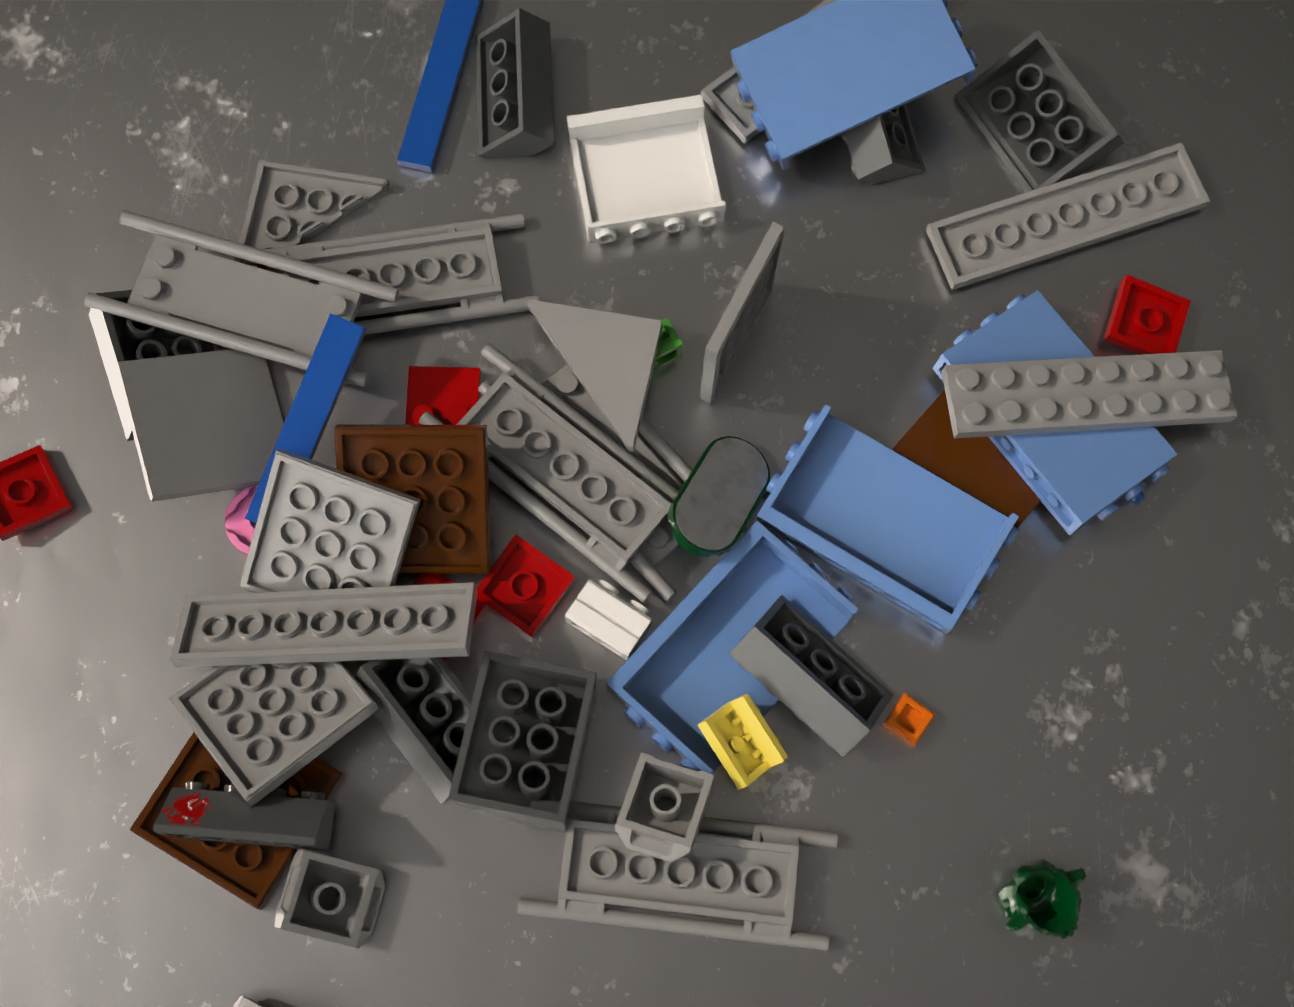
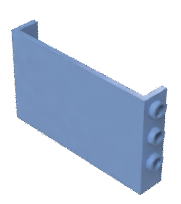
M836 0L731 50L732 62L741 80L736 83L743 101L747 102L750 100L755 109L751 113V117L758 132L764 130L769 139V142L765 143V147L772 162L779 161L782 169L785 170L789 168V158L962 77L966 84L973 82L978 62L973 50L970 47L965 48L961 37H963L961 26L957 18H950L946 7H948L947 0Z
M1036 290L1027 297L1023 294L1017 296L1006 306L1007 310L999 315L997 311L990 314L981 322V328L975 332H972L971 329L963 332L953 342L955 345L941 354L932 369L943 381L942 370L945 365L1095 356L1044 296ZM1155 427L988 436L1069 536L1096 516L1101 521L1119 508L1115 502L1120 498L1124 497L1127 502L1145 489L1142 482L1150 478L1153 483L1171 470L1167 463L1178 455Z
M825 404L820 413L814 410L803 428L808 433L800 444L795 441L785 457L789 464L783 474L776 472L766 488L770 495L757 514V521L938 630L948 634L953 629L964 608L971 611L982 593L976 588L983 576L990 579L997 569L1000 560L995 558L1002 545L1006 548L1011 545L1019 531L1014 526L1019 516L1014 513L1009 517L1001 514L830 414V406Z
M758 521L753 524L606 683L607 690L627 707L624 714L638 727H641L643 724L649 727L655 733L651 738L660 748L667 753L673 749L683 759L680 762L682 767L697 772L701 770L713 774L722 764L699 729L698 724L727 702L744 694H748L753 702L759 707L763 717L779 700L770 694L760 681L749 671L744 670L729 654L772 604L783 595L832 640L858 611V608L854 605V598L846 590L840 587L836 590L826 581L827 575L822 569L813 563L809 565L798 556L799 551L791 542L786 539L780 541Z

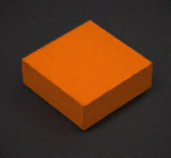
M904 693L882 725L914 747L936 714Z

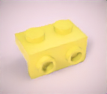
M748 694L727 702L698 724L699 729L738 790L749 786L769 768L784 762L788 758L780 740L774 735L763 718L759 707Z

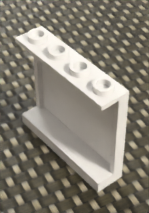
M702 94L567 116L568 136L589 243L607 244L622 237L642 238L652 232L664 230L667 232H678L688 226L700 225L702 227H709L717 224L719 221H724L726 203L725 200H721L704 121Z

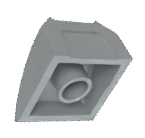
M641 752L615 824V831L625 847L668 862H673L690 853L715 787V775L701 770L697 772L658 760L655 756Z
M298 848L291 862L288 877L276 911L275 927L360 948L373 933L385 892L382 870Z

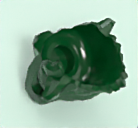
M1044 859L1032 866L1022 865L1017 868L1014 878L998 894L1006 917L1011 918L1006 924V928L1010 931H1016L1024 926H1028L1041 934H1052L1056 937L1060 936L1062 939H1067V936L1072 937L1074 930L1078 929V913L1081 910L1080 904L1082 899L1077 887L1087 877L1084 869L1080 868L1065 872Z

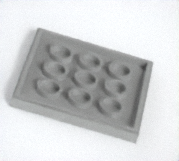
M773 221L705 347L699 399L709 404L714 402L773 289L785 233L784 226Z
M229 349L120 361L117 363L116 369L150 502L259 485L284 425L266 358Z
M280 448L274 456L239 587L257 593L395 586L421 499Z
M341 661L213 666L169 698L250 807L379 710L375 701Z

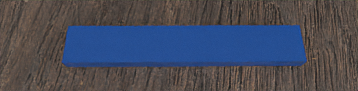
M483 0L445 1L397 161L399 166L432 172Z
M330 313L244 519L257 523L277 450L282 448L313 459L367 330L365 327Z

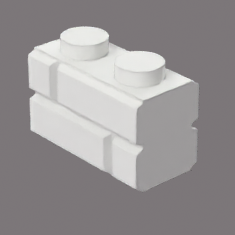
M589 579L565 615L566 622L627 661L636 651L652 626V619L648 617L650 611L635 600H631L628 604L618 598L619 591L611 584L600 580L597 584Z

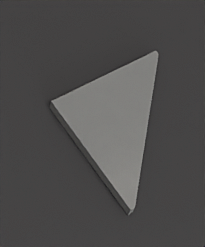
M259 160L238 243L262 250L303 244L389 190V179ZM234 258V261L245 264L244 259Z
M528 299L527 305L530 312L536 317L544 332L558 352L562 354L570 369L584 389L588 391L603 416L623 441L627 450L634 452L662 333V320Z

